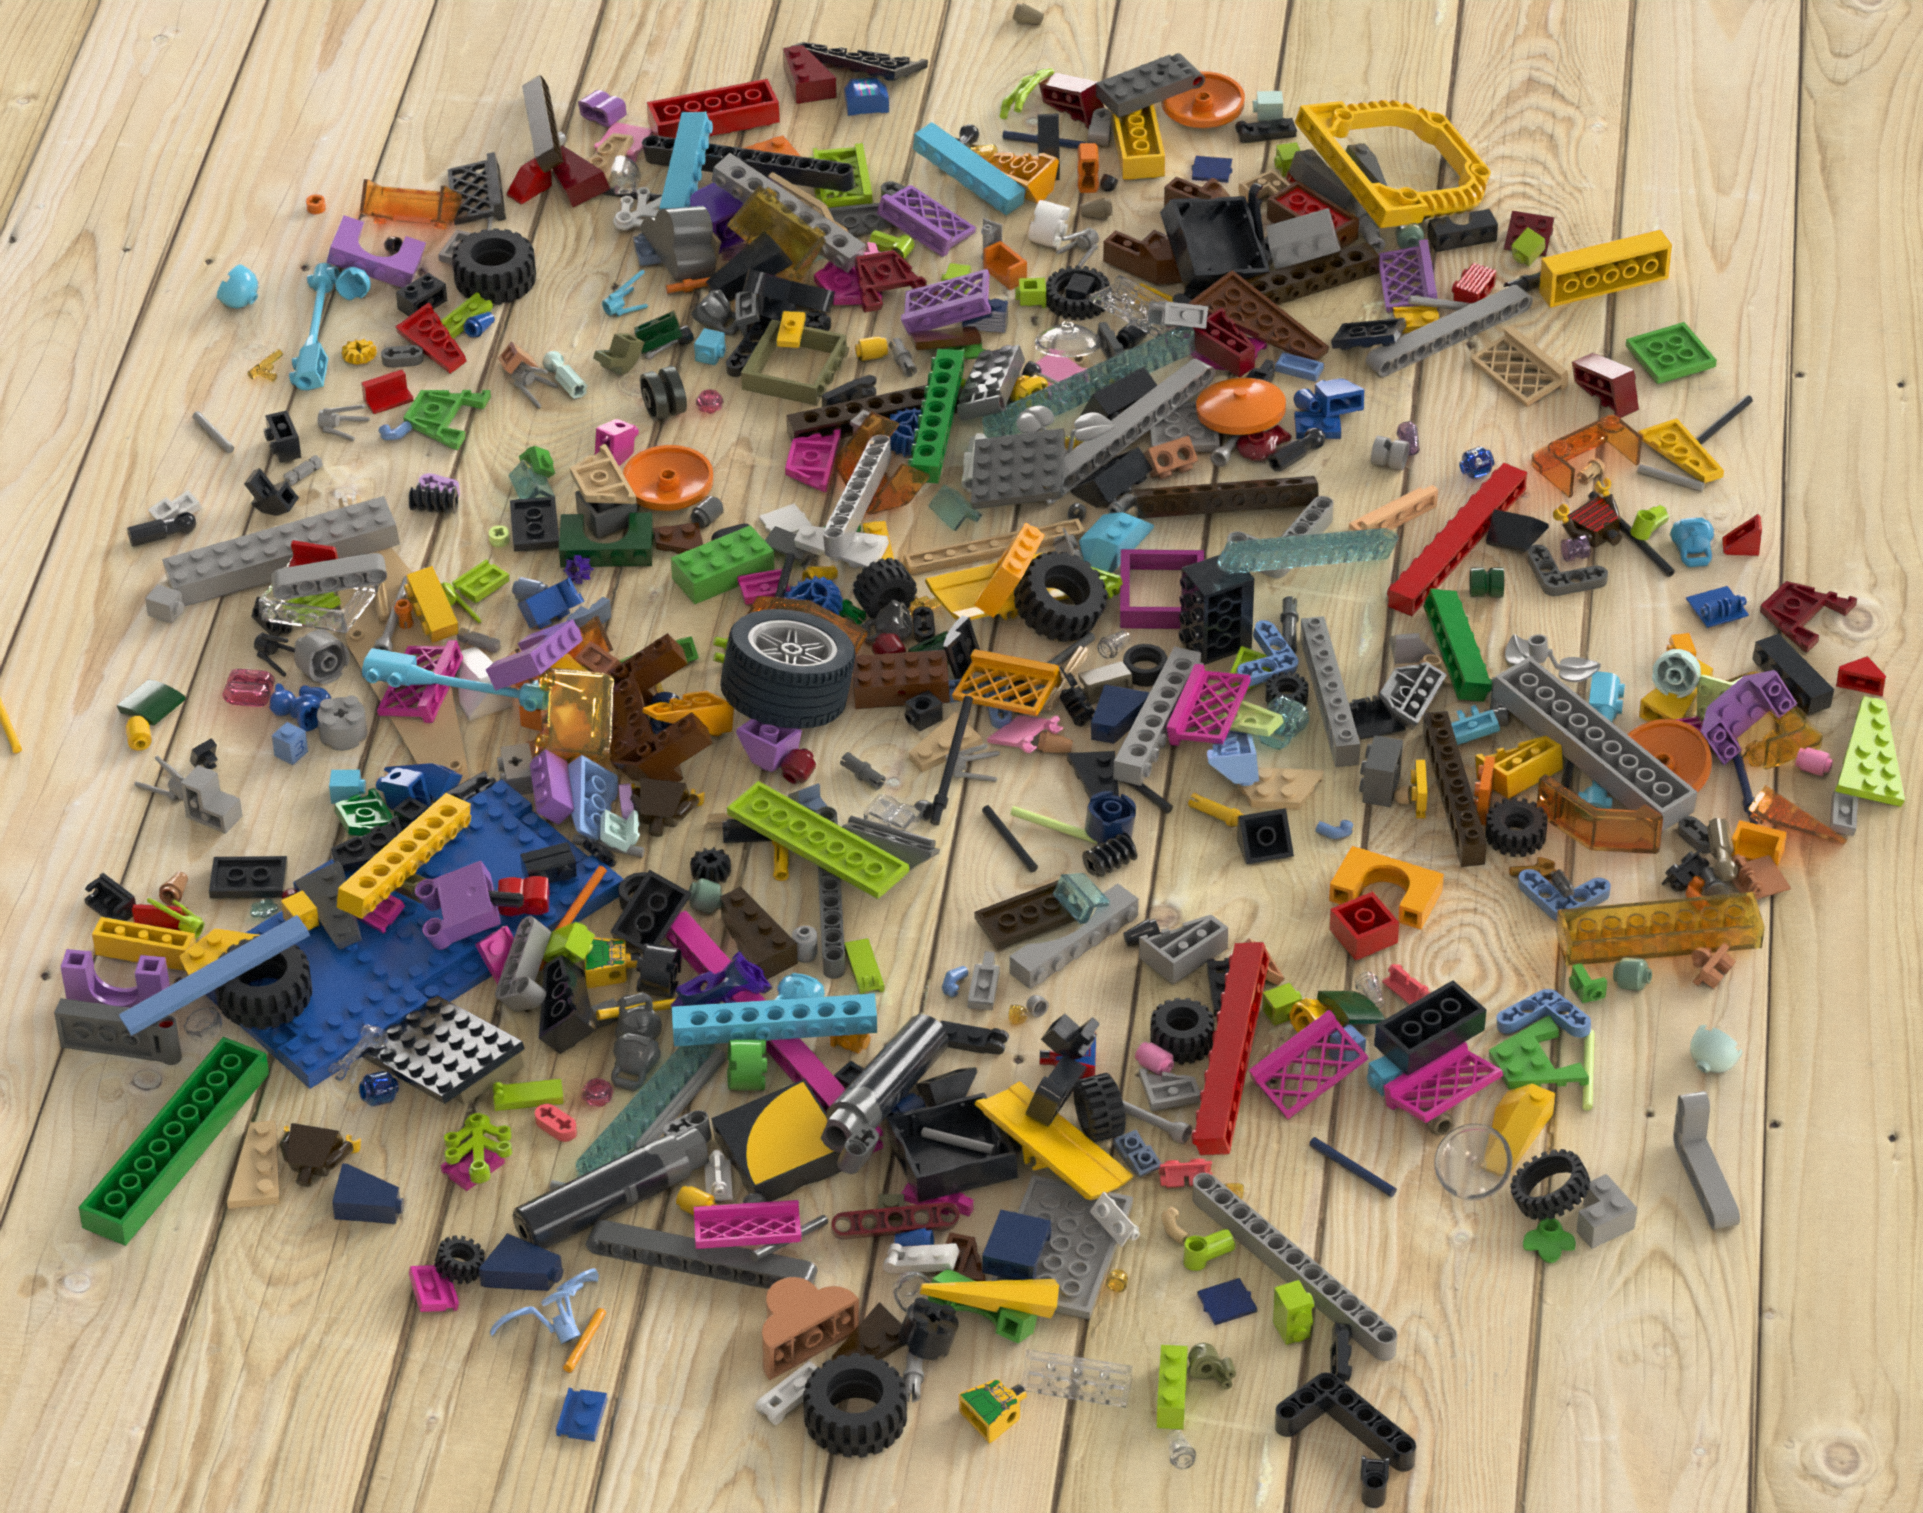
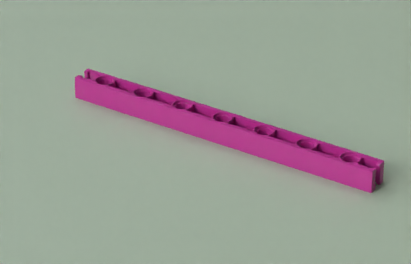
M686 910L679 914L668 931L666 939L673 947L681 950L682 957L698 975L709 971L716 974L723 970L730 962V959ZM750 991L738 992L730 998L736 1002L766 1001L760 993L754 994ZM800 1038L765 1040L766 1052L794 1083L805 1079L827 1113L831 1104L845 1090L841 1083ZM878 1126L875 1130L878 1132L879 1137L883 1136V1130ZM878 1139L872 1153L883 1148V1142Z

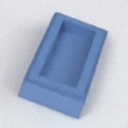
M1284 352L1275 364L1276 372L1314 382L1317 381L1324 370L1323 362Z

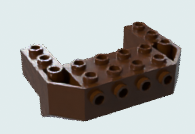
M1176 176L1164 187V207L1171 199L1230 197L1215 178H1211L1201 187ZM1115 230L1103 241V262L1156 285L1182 282L1166 234L1153 230L1140 241Z
M668 633L611 669L595 697L596 713L602 722L600 728L606 736L605 745L611 753L610 761L616 769L620 768L634 781H641V778L679 782L684 779L680 764L713 744L708 727L693 712L655 736L648 715L643 713V708L650 706L652 697L658 693L655 685L688 665L683 648Z

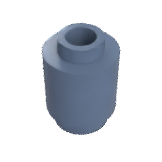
M520 577L518 581L514 582L512 593L515 594V599L524 601L547 589L548 585L543 584L542 581Z

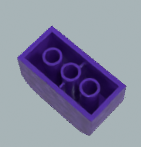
M714 182L697 190L690 197V207L703 206L710 214L713 233L721 241L718 255L776 226V224L768 221L748 205L718 187Z

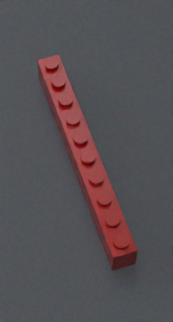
M1506 463L1495 469L1491 477L1481 484L1476 494L1470 496L1467 504L1459 508L1457 515L1447 522L1445 528L1435 535L1434 540L1429 545L1424 547L1419 557L1413 559L1410 567L1406 571H1402L1399 579L1389 586L1387 590L1388 607L1412 617L1425 603L1430 589H1437L1487 534L1494 509L1507 511L1526 490L1528 472Z
M1264 942L1235 943L1233 954L1229 955L1230 968L1229 973L1225 974V992L1221 993V1011L1217 1012L1218 1025L1217 1029L1213 1031V1048L1208 1054L1209 1067L1204 1073L1205 1086L1200 1092V1109L1196 1111V1129L1192 1130V1143L1196 1145L1200 1155L1230 1154L1270 960Z

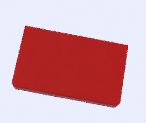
M403 369L361 382L363 400L373 414L414 401L413 395L407 388L406 374Z
M292 540L293 557L288 567L338 559L336 548Z
M133 905L134 923L181 931L178 928L180 920L154 905ZM166 906L182 916L186 915L182 912L181 907Z

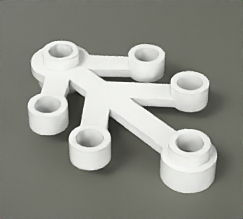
M646 187L639 188L637 190V210L630 213V209L633 208V198L630 196L622 197V209L613 219L614 226L620 230H628L633 226L641 227L644 219L639 218L655 217L659 211L656 209L660 207L662 197L646 205L647 200L650 198V190Z

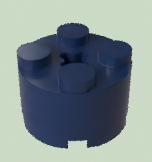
M1112 791L1099 792L1093 795L1086 813L1085 831L1087 835L1096 841L1098 846L1102 842H1107L1110 838H1115L1118 834H1123V832H1126L1132 839L1136 816L1134 801L1124 794H1121V797L1115 796Z

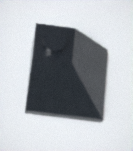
M976 1067L959 1068L918 1082L915 1086L926 1105L933 1107L966 1097L978 1071Z

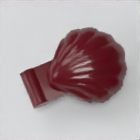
M1275 425L1268 431L1241 436L1237 441V450L1242 457L1251 461H1265L1268 459L1269 454L1276 451V446L1289 442L1292 435L1281 426Z

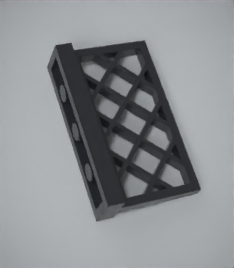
M495 152L487 153V160L447 169L455 225L497 216L498 221L506 220L501 173ZM485 168L480 174L476 173L477 170ZM463 174L460 178L453 177L454 175ZM469 177L474 178L471 182L466 181ZM481 180L485 182L482 186L477 185ZM460 186L465 187L461 191L456 190ZM472 189L476 191L472 195L467 194ZM483 193L487 194V196L483 199L478 198ZM462 198L466 199L463 204L458 203ZM473 202L477 203L474 208L469 207ZM484 206L490 208L488 210L480 211ZM463 211L468 212L466 215L459 216Z

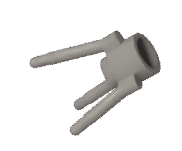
M1090 227L1062 237V241L1077 237L1078 239L1057 250L1056 254L1059 255L1076 245L1081 249H1089L1078 264L1081 268L1093 251L1098 249L1099 235Z
M520 363L512 373V378L515 380L514 385L520 388L537 408H541V404L524 385H530L534 380L557 388L558 385L534 374V372L547 374V370Z
M365 405L324 408L319 411L318 426L323 428L325 433H332L354 441L355 437L333 428L338 427L340 420L369 421L370 418L340 416L338 414L339 412L364 409Z
M987 744L959 751L954 769V778L964 777L996 782V777L962 772V770L967 769L966 761L998 756L1000 752L993 751L965 756L986 749L988 747Z
M156 756L155 760L173 776L168 782L170 791L137 781L134 783L135 786L167 796L173 801L177 797L183 800L181 782L185 778L159 756Z

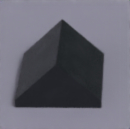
M1494 509L1486 544L1526 552L1549 528V524L1534 517Z
M1286 808L1238 816L1237 842L1246 864L1294 856Z

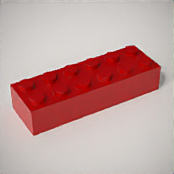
M768 79L647 102L648 124L653 135L676 138L683 112H706L708 119L712 121L713 130L712 133H709V137L780 123L779 101Z

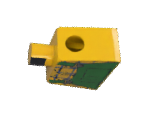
M594 937L591 943L593 945L592 950L585 957L587 989L626 982L627 968H636L638 957H641V953H626V944L623 939Z
M994 1379L959 1393V1412L990 1444L1020 1419V1401L1027 1398V1394L1020 1384L1007 1389L1000 1380Z

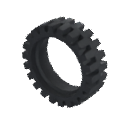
M1075 265V269H1072L1071 266H1067L1066 270L1061 268L1058 272H1053L1046 282L1047 307H1050V311L1052 313L1055 312V315L1058 317L1061 315L1064 319L1071 317V320L1075 321L1077 317L1081 321L1085 320V317L1092 319L1094 315L1099 316L1101 312L1104 313L1106 311V307L1108 308L1110 302V283L1108 278L1103 276L1101 271L1097 272L1095 268L1089 270L1088 266H1084L1083 269H1080V265ZM1076 273L1095 278V291L1098 294L1085 300H1072L1059 295L1058 292L1067 287L1071 278Z
M1554 1149L1550 1151V1154L1546 1151L1542 1152L1540 1158L1535 1155L1531 1158V1163L1528 1161L1523 1163L1524 1169L1518 1168L1516 1171L1517 1175L1512 1177L1513 1183H1510L1511 1194L1517 1206L1526 1217H1530L1533 1220H1536L1537 1217L1539 1220H1545L1547 1216L1550 1220L1554 1219L1557 1213L1559 1216L1565 1215L1564 1210L1566 1209L1569 1212L1573 1210V1204L1579 1205L1582 1202L1581 1198L1586 1197V1190L1590 1189L1589 1183L1591 1181L1584 1164L1577 1154L1570 1150L1567 1152L1565 1149H1560L1558 1152ZM1557 1173H1571L1568 1181L1555 1192L1545 1196H1529L1533 1188L1546 1177Z

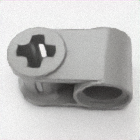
M1099 108L1093 112L1087 143L1109 146L1111 136L1110 123L1112 119L1110 110Z

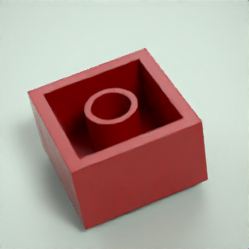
M1372 891L1331 908L1329 930L1356 961L1397 944L1399 921Z

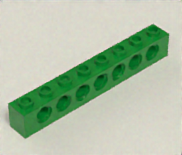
M938 349L936 357H932L931 371L933 372L929 371L928 373L929 386H925L924 399L926 400H922L921 413L923 415L919 414V429L915 430L914 436L916 444H912L911 457L913 459L909 458L908 472H911L912 482L939 484L964 372V351Z

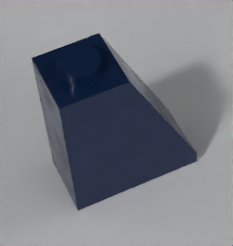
M1104 685L1091 721V740L1116 743L1131 730L1150 692Z
M342 1163L332 1201L334 1219L396 1224L398 1215L403 1214L404 1198H400L399 1187L352 1165Z
M507 1233L479 1267L480 1284L485 1288L549 1291L563 1276L561 1256Z

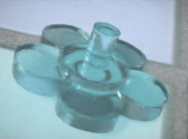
M272 899L255 902L252 904L250 914L252 917H270L271 913L278 910V904H274Z

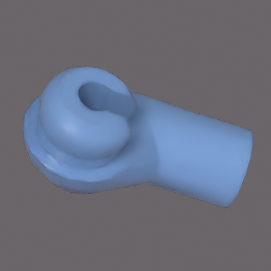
M1342 820L1340 826L1334 827L1320 821L1316 827V832L1331 839L1348 837L1353 832V823L1349 820Z
M965 966L957 967L946 973L941 987L945 995L948 994L950 997H955L958 994L956 990H959V986L956 985V982L968 976V969Z

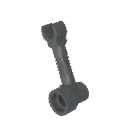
M1492 677L1490 710L1493 709L1499 727H1508L1509 710L1500 708V703L1493 698L1495 677Z

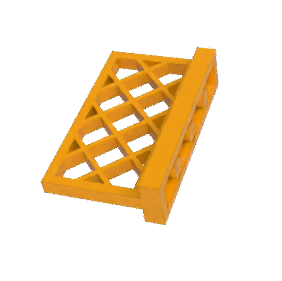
M974 649L971 654L972 663L953 692L952 697L953 700L963 702L964 696H971L973 698L972 704L1038 716L1054 687L1059 688L1063 680L1058 665ZM975 671L979 673H984V675H981L974 679L972 677ZM997 676L1005 677V679H1002L995 683L992 680V678H995ZM987 680L990 681V685L978 689V684ZM1018 680H1023L1026 682L1016 687L1013 684V682ZM1010 684L1011 689L1002 693L998 692V688ZM1039 684L1046 685L1045 688H1042L1037 691L1034 688V686H1037ZM974 687L975 691L968 694L963 693L965 689ZM1031 688L1032 693L1023 697L1019 696L1018 693ZM991 691L996 693V695L989 698L982 697V695ZM1012 695L1017 697V699L1011 702L1003 701V699ZM1031 700H1037L1034 707L1024 705V703Z

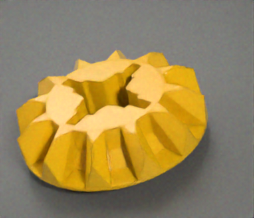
M355 338V341H347V344L342 346L341 354L342 358L348 363L365 364L375 358L377 349L372 341H366L365 338L362 340Z

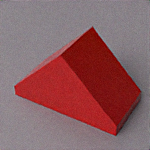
M1759 514L1722 537L1723 553L1726 555L1759 556L1762 536L1761 516Z
M1866 656L1839 666L1836 687L1883 697L1886 675Z

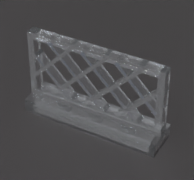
M1122 275L1115 278L1114 284L1091 294L1088 300L1157 339H1162L1174 332L1181 335L1187 329L1148 324L1149 302L1167 300Z

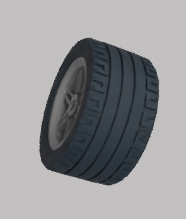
M783 609L761 610L749 613L734 623L729 632L720 680L722 694L727 702L738 712L764 724L794 729L826 725L839 717L845 709L856 657L855 647L848 635L838 626L808 613Z

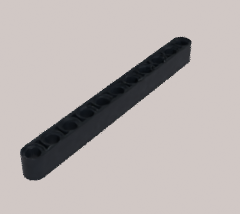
M656 135L645 137L642 140V146L646 161L650 164L669 166L676 138ZM709 143V148L705 150V164L701 168V171L713 173L714 166L731 153L768 179V176L774 172L794 185L842 192L851 191L856 186L853 167L848 163Z

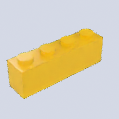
M100 917L92 933L95 955L132 962H139L141 955L165 957L167 968L182 971L184 970L179 956L196 943L195 933Z

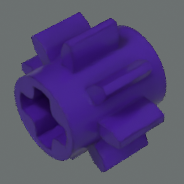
M574 555V561L566 560L567 565L563 572H566L567 578L571 577V581L575 580L576 584H582L583 579H591L590 574L594 568L589 564L590 559H582L580 555Z

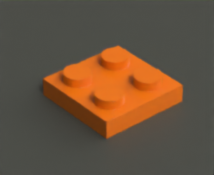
M1485 756L1484 766L1479 765L1477 779L1481 780V782H1476L1474 796L1478 797L1474 802L1481 825H1486L1493 789L1495 757Z

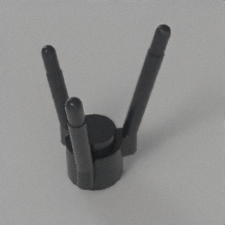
M262 632L254 641V649L258 651L257 657L264 659L271 667L285 677L286 672L267 655L275 654L278 648L295 653V648L279 643H288L289 640L287 638L268 635Z

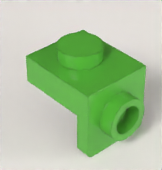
M534 445L519 455L520 461L532 465L534 473L548 478L555 474L553 459L548 450Z
M1582 963L1572 965L1569 985L1571 990L1577 993L1582 1003L1606 997L1607 980L1605 977L1591 980Z

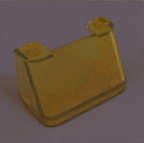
M759 185L727 226L748 244L765 231L793 262L791 266L782 272L793 281L800 283L827 241L824 238L826 233L817 226L813 229L775 198L778 194L769 186L764 189Z
M548 668L538 677L540 689L546 692L549 691L547 728L539 732L535 738L536 756L546 749L567 761V764H570L581 755L595 763H599L607 756L611 747L613 677L603 672Z

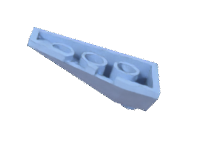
M1229 730L1224 744L1214 743L1213 750L1207 751L1208 763L1234 784L1250 786L1254 782L1259 781L1257 755L1252 734Z
M581 755L568 764L574 811L571 815L577 832L591 840L597 841L600 837L601 815L605 809L611 811V803L618 794V776Z

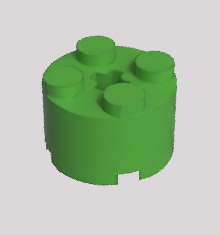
M729 1040L727 1051V1083L729 1090L765 1091V1076H762V1073H767V1058L762 1057L766 1053L765 1040Z

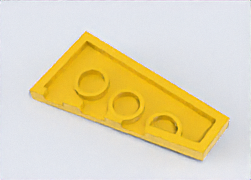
M1677 418L1638 431V438L1699 481L1708 483L1723 478V468Z

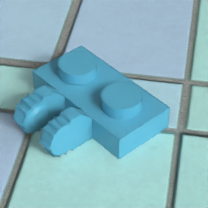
M1476 705L1471 706V717L1466 718L1464 712L1459 710L1456 711L1459 721L1451 723L1457 745L1501 731L1493 709L1479 714Z

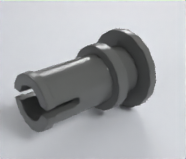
M1706 867L1700 872V877L1705 882V898L1710 903H1720L1728 897L1729 889L1727 885L1714 875V868Z

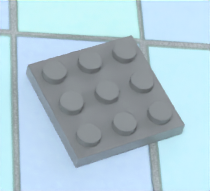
M1185 402L1150 429L1151 447L1185 436L1190 437L1195 452H1213L1219 447V433L1207 428L1200 422L1196 413V402Z

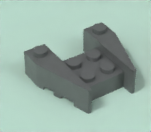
M1365 143L1347 145L1346 153L1371 183H1380L1387 186L1377 158ZM1313 149L1296 151L1288 171L1296 181H1300L1333 201L1341 208L1347 210V207H1351L1350 202L1354 196L1332 168H1329Z

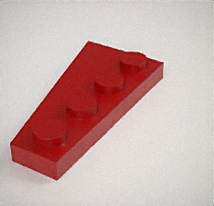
M429 302L395 326L398 334L412 345L420 346L426 356L449 374L467 362L464 353L450 336L449 331L444 327Z

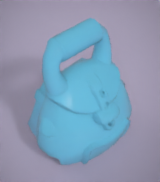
M792 973L785 976L779 982L777 987L779 993L775 1000L824 997V986L818 982V979L811 976Z

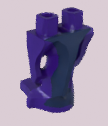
M738 951L733 956L732 961L720 972L715 974L709 971L678 986L675 991L679 997L671 1004V1007L720 1004L722 1001L725 1003H737L730 998L738 992L750 991L754 994H765L772 989V986L764 977L762 968L747 961L742 953ZM704 982H707L706 988L701 991V986Z

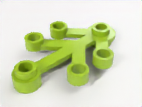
M474 1113L465 1120V1127L460 1131L448 1132L444 1135L445 1146L448 1148L445 1150L444 1155L446 1163L456 1164L473 1149L474 1162L471 1163L469 1168L470 1180L473 1183L481 1184L491 1178L489 1165L484 1161V1148L497 1153L501 1158L509 1157L513 1153L512 1145L508 1142L512 1138L509 1126L502 1125L496 1127L490 1123V1118L487 1115ZM488 1133L495 1136L499 1143L483 1135ZM469 1135L473 1136L460 1147H458L463 1139H465Z

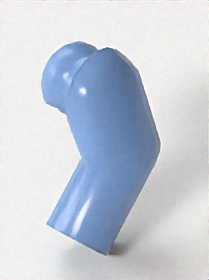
M404 421L397 428L390 429V426L386 424L382 425L378 431L381 434L380 437L384 440H397L410 432L412 425L410 422Z

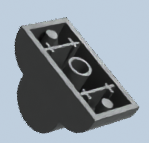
M692 206L661 209L655 217H646L642 221L641 232L675 281L690 278L702 279L715 274L716 258L710 244L713 233L712 221L705 207Z

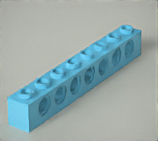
M875 993L672 1007L674 1046L728 1043L729 1040L734 1039L779 1040L877 1033Z

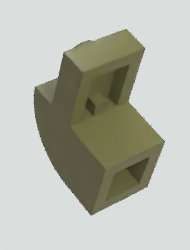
M629 333L614 334L610 349L595 350L593 359L600 362V366L623 375L630 371L638 361L644 342Z

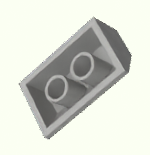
M1329 208L1266 226L1269 248L1275 269L1341 250Z

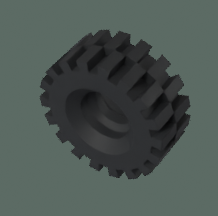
M1512 797V801H1508L1505 798L1502 799V804L1497 801L1494 803V808L1490 807L1487 813L1485 830L1487 843L1489 845L1492 844V849L1495 851L1500 849V854L1502 855L1510 853V857H1516V854L1526 857L1527 852L1530 855L1535 854L1536 849L1540 850L1542 844L1546 842L1548 820L1547 814L1543 813L1544 809L1541 806L1537 808V803L1534 801L1527 803L1528 799L1522 798V801H1517V797ZM1517 827L1523 830H1512L1510 828Z

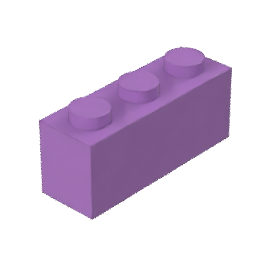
M545 749L538 756H535L530 763L536 812L559 825L574 811L568 764L564 759Z

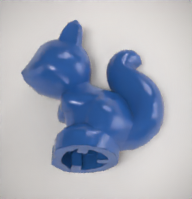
M277 683L275 692L270 697L269 708L277 717L290 714L292 718H298V726L307 732L318 727L317 712L321 701L332 698L324 688L306 685L300 687L299 697H295L292 692L285 690L282 684Z

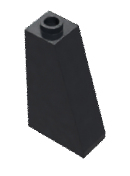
M764 231L706 281L711 288L708 292L721 290L728 302H731L735 299V293L743 291L748 269L774 276L791 266L793 262Z

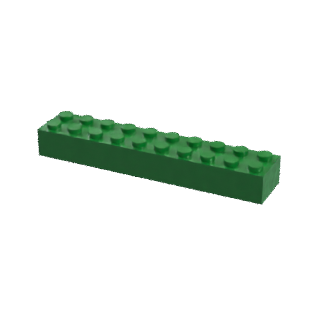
M222 1037L78 1207L82 1228L126 1246L269 1075L266 1053Z

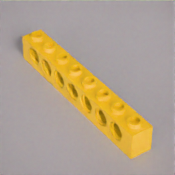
M445 793L338 888L337 908L361 919L369 912L374 911L381 901L386 900L391 892L400 887L410 875H414L419 867L427 863L437 851L442 850L448 841L453 840L457 833L469 825L471 821V804Z

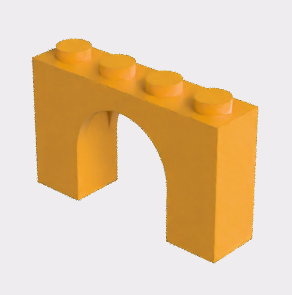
M1025 522L998 560L992 571L994 575L980 593L974 606L992 618L995 617L1022 579L1045 535L1039 529Z
M1351 846L1330 882L1329 901L1341 905L1358 898L1362 890L1370 884L1377 882L1393 883L1400 886L1406 892L1399 905V923L1421 930L1443 892L1444 874Z

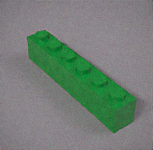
M1430 589L1423 607L1458 700L1484 702L1487 694L1492 689V680L1487 673L1486 664L1482 660L1480 649L1477 647L1474 633L1471 631L1468 617L1465 615L1457 591Z

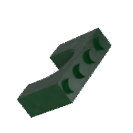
M652 512L629 513V530L622 539L612 543H596L585 536L584 514H561L559 537L560 568L566 567V560L574 561V555H580L582 559H590L589 564L591 567L652 566Z

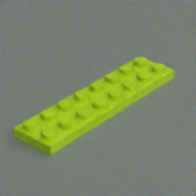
M759 781L727 807V815L876 899L883 896L909 873V864Z

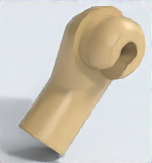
M1169 1207L1161 1215L1165 1232L1179 1244L1185 1245V1240L1190 1235L1177 1226L1175 1220L1179 1218V1212L1174 1207Z

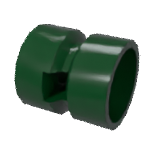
M1471 567L1469 575L1470 597H1484L1486 593L1490 597H1504V568L1493 567L1486 572L1484 567Z

